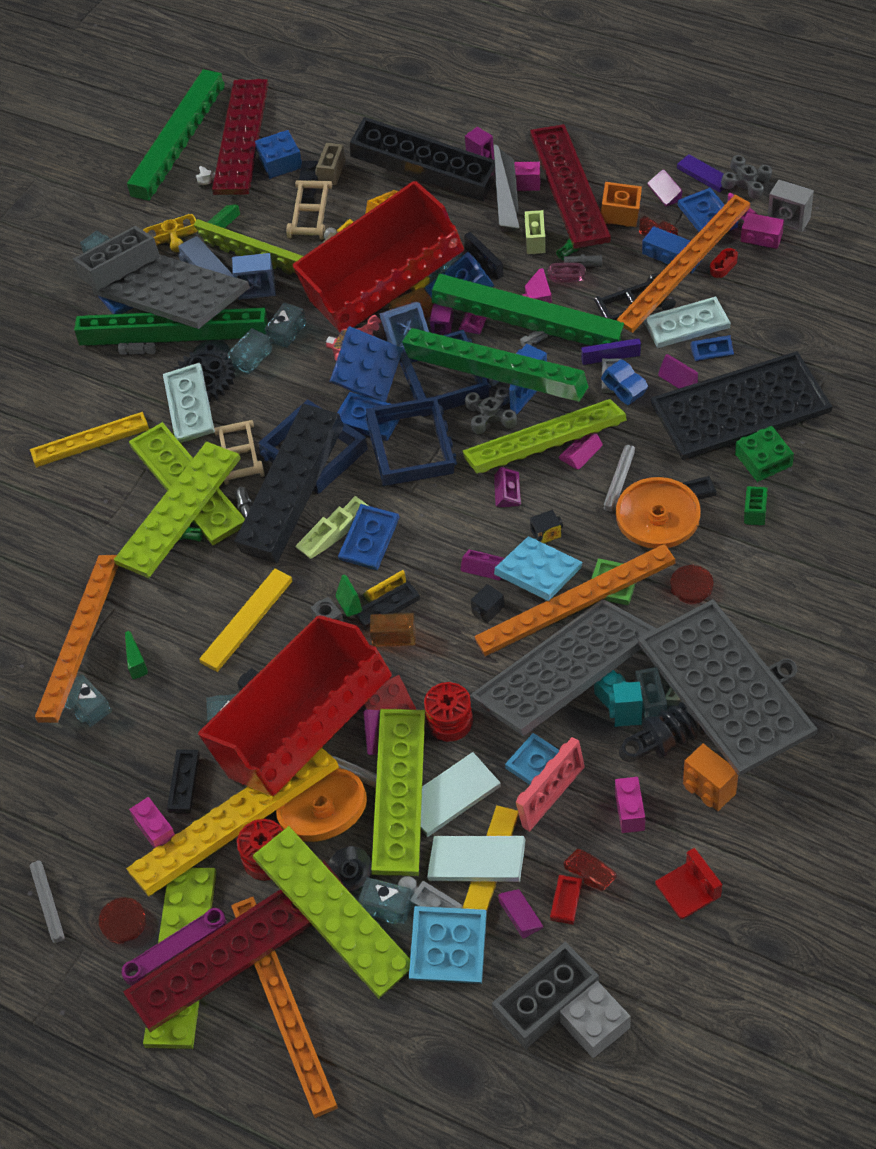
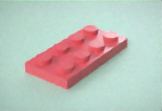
M571 737L567 743H564L558 754L547 762L545 769L533 778L531 785L525 792L519 794L516 801L522 827L529 832L585 768L579 740Z

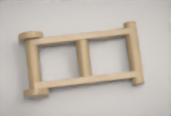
M296 180L295 186L298 188L293 220L292 223L287 224V238H292L293 235H319L320 239H325L323 218L328 189H332V181ZM303 188H323L321 204H301ZM299 211L319 212L317 228L297 227Z
M253 420L214 428L215 435L220 436L222 448L238 454L251 451L254 463L253 467L231 471L224 480L225 485L229 484L231 479L259 473L261 477L265 476L262 461H257L251 433V428H254ZM247 429L249 444L226 448L223 434Z

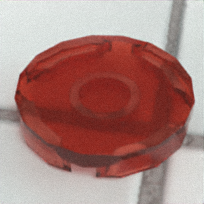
M685 565L678 568L672 574L670 581L673 595H676L680 601L690 604L704 601L705 598L712 594L714 585L709 571L697 565Z
M127 897L116 898L110 901L101 910L99 915V928L104 937L111 942L119 944L125 943V941L130 939L131 941L136 939L143 932L146 924V916L141 904L135 899Z

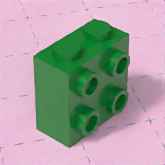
M772 426L761 429L736 442L735 455L757 482L793 465V451Z

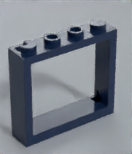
M464 330L443 335L472 343L471 338H467ZM401 347L403 350L399 364L415 400L425 399L426 396L412 366V362L418 360L408 358L404 347ZM473 375L477 385L436 396L438 404L443 407V411L465 405V397L472 392L477 393L481 399L488 398L489 389H491L489 379Z
M437 397L366 408V423L382 486L454 474V465H457L456 454H452V439L447 437L448 425L447 421L442 419L444 415L443 407L438 404ZM431 414L444 461L390 470L378 423Z
M308 399L304 402V404L321 408ZM301 406L258 442L260 454L264 457L265 461L274 462L279 452L275 447L286 438ZM344 422V427L338 439L349 446L323 468L313 489L317 494L321 493L368 450L366 437Z

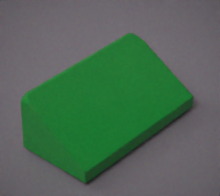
M236 204L226 205L207 223L222 228L227 227L240 215L239 206Z
M342 575L336 592V599L346 616L349 617L362 612V607L358 594L347 575Z

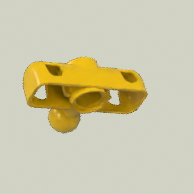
M188 214L144 228L143 231L148 233L150 230H154L156 233L154 237L156 245L168 243L171 250L178 253L180 252L178 246L184 243L181 238L197 232L194 226L196 219L193 214ZM189 219L191 225L184 227L183 220Z

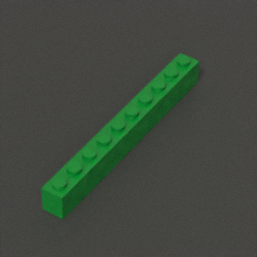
M204 69L201 71L127 182L130 197L150 201L153 194L156 193L157 188L172 169L174 162L179 158L184 147L187 146L189 139L202 123L206 113L209 112L210 107L217 100L220 92L223 91L225 83L221 73Z
M440 273L432 289L431 303L530 330L543 331L549 335L590 346L619 342L623 335V322Z
M265 308L225 309L216 314L199 329L152 313L76 316L74 331L79 346L267 338L268 320Z
M414 328L410 329L402 341L408 358L578 402H580L588 389V383L583 370Z

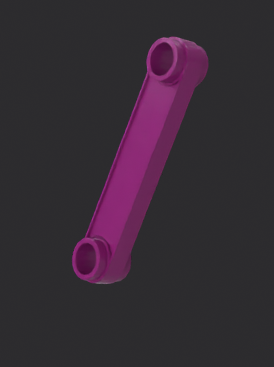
M211 908L205 914L138 957L126 962L122 967L124 981L130 986L136 984L226 925L227 920L224 913L218 908ZM216 918L220 919L216 923H211V921ZM138 971L135 975L129 976L131 972Z

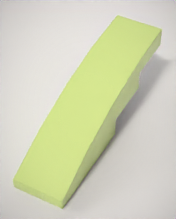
M354 496L344 508L339 506L328 519L323 517L295 547L312 559L346 535L350 530L360 504H367Z

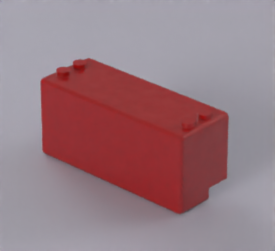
M413 181L293 263V268L310 302L341 333L343 329H347L349 326L354 328L464 251V247L455 225L450 221L445 206L417 181Z
M319 615L198 732V735L229 779L267 795L275 796L390 679L392 673L377 648L369 645L357 625Z

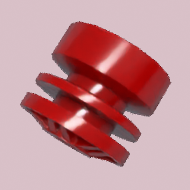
M444 682L433 686L426 693L424 707L427 728L431 735L438 740L446 742L457 741L465 737L473 724L470 695L467 690L457 683Z
M254 820L243 827L237 838V848L243 867L248 875L257 880H272L253 859V855L283 831L281 826L273 820Z

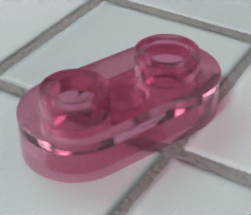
M553 263L547 269L548 278L554 282H579L585 278V267L580 263Z

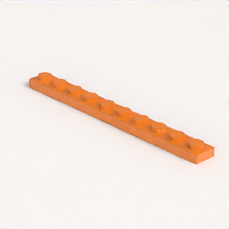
M734 195L619 316L617 321L624 323V329L633 333L749 210L750 202Z
M663 544L476 635L475 640L484 656H487L606 598L608 595L625 589L676 564L675 558L667 546Z
M99 555L36 712L35 718L38 723H58L117 571L118 565L114 561L117 555Z
M250 897L231 905L235 917L237 918L254 907L256 902L254 897ZM274 950L254 963V966L313 1116L317 1118L338 1109Z

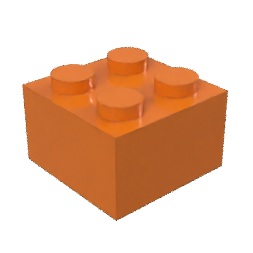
M605 182L601 214L605 223L636 227L642 187Z
M704 743L684 761L683 784L690 793L697 794L708 807H713L719 811L736 795L737 773L727 761Z

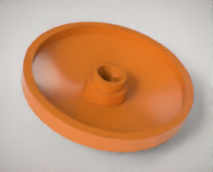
M651 477L639 480L623 491L616 506V520L621 532L632 542L653 549L663 544L667 548H671L685 542L695 533L700 522L701 509L699 500L694 492L683 483L670 478Z
M337 768L276 810L277 819L283 830L290 826L302 841L315 842L330 839L343 833L356 823L366 807L367 794L362 781L357 775L351 771Z

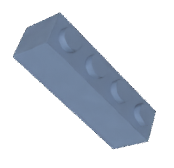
M198 236L178 246L180 261L233 277V274Z

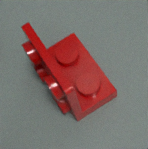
M400 675L390 678L364 704L367 710H416Z
M695 848L687 852L684 865L655 881V885L680 919L688 917L721 897L722 883Z

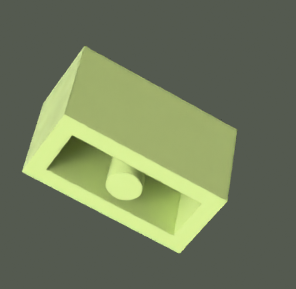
M543 210L525 211L527 254L546 253Z

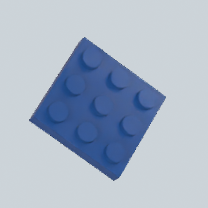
M349 326L330 382L363 396L386 402L403 348Z

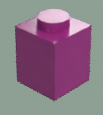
M438 304L433 305L430 318L431 333L439 335L451 333L454 320L453 308Z

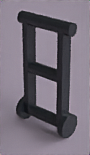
M659 273L650 275L645 283L602 298L596 296L594 302L604 318L617 321L623 312L611 316L605 305L623 298H627L631 305L636 300L634 295L643 292ZM667 296L657 308L661 307L663 310H670L675 306L676 301L674 297Z

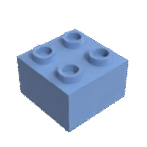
M270 253L232 257L233 277L248 281L250 286L247 291L238 297L239 300L276 296L275 276Z
M418 302L379 314L387 341L396 346L404 347L402 341L411 328L429 332L421 304Z

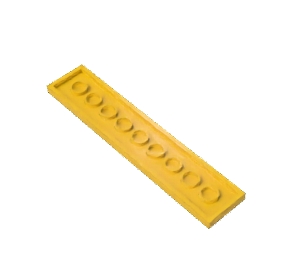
M321 748L275 796L246 787L220 806L212 809L199 820L194 821L181 832L175 834L169 842L154 848L153 851L136 860L126 869L149 897L236 838L246 824L254 820L264 819L339 768V765L330 754Z

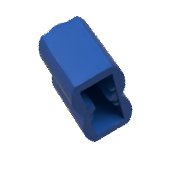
M622 359L605 369L601 377L604 384L612 391H615L617 397L627 405L643 396L648 388L645 379L636 374L631 365Z

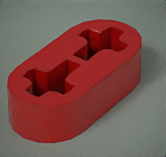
M733 248L722 250L710 264L711 276L715 278L724 277L737 264L738 252Z

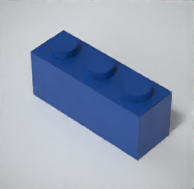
M653 226L642 240V254L665 264H670L688 245L690 240ZM700 262L689 273H693Z

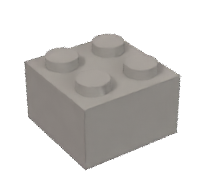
M778 180L769 195L768 217L784 219V227L802 232L811 218L814 190Z
M598 981L560 1010V1023L592 1058L596 1057L630 1029L631 1016Z

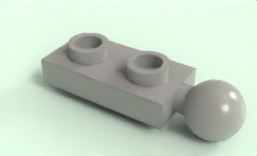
M405 876L398 883L399 891L402 894H413L410 901L416 906L463 908L462 904L425 881H422L418 887L414 878Z

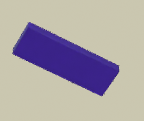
M688 154L677 164V169L719 193L725 189L721 185L724 173Z
M640 338L582 347V364L602 362V359H624L640 356Z

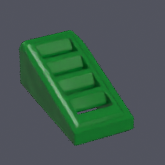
M747 486L744 524L765 525L768 487Z
M126 631L127 665L132 679L135 680L147 675L148 670L131 631Z

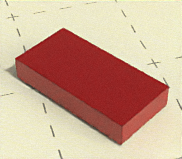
M559 875L550 921L574 925L582 887L581 878Z

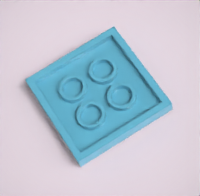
M528 536L495 567L494 574L549 601L581 569L582 562Z
M414 906L409 979L482 984L487 911L482 909Z

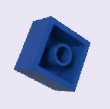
M288 130L255 141L258 158L269 179L301 168L300 151Z

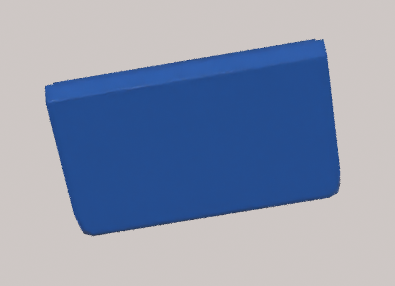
M731 335L692 341L690 344L695 361L734 355Z

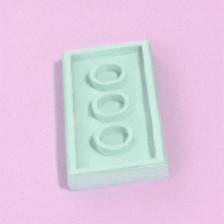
M717 297L652 314L644 320L657 348L730 328L731 324Z
M196 363L163 374L176 439L182 443L214 433L215 430L201 364Z
M473 752L422 786L421 830L427 837L501 787L498 779Z
M434 836L427 878L429 881L520 882L525 837Z

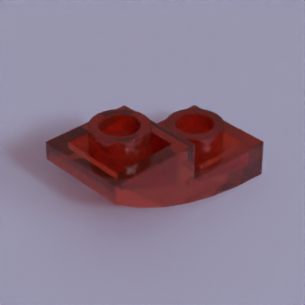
M645 215L640 219L639 233L644 236L650 232L653 226L678 236V229L664 220L658 224Z
M578 848L563 862L565 870L582 876L584 884L604 891L617 878V874L610 867Z

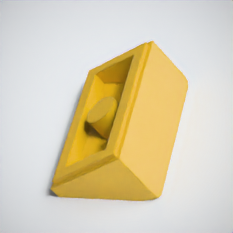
M404 570L367 590L364 593V597L370 603L405 583Z

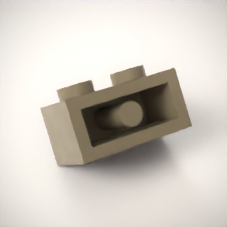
M325 144L315 170L319 181H332V185H337L346 161L342 144Z

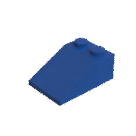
M469 252L442 273L443 275L492 288L495 286L478 261ZM437 278L425 287L431 298L432 289Z
M526 344L516 353L547 361L546 352L529 344ZM510 384L511 410L518 414L537 391Z

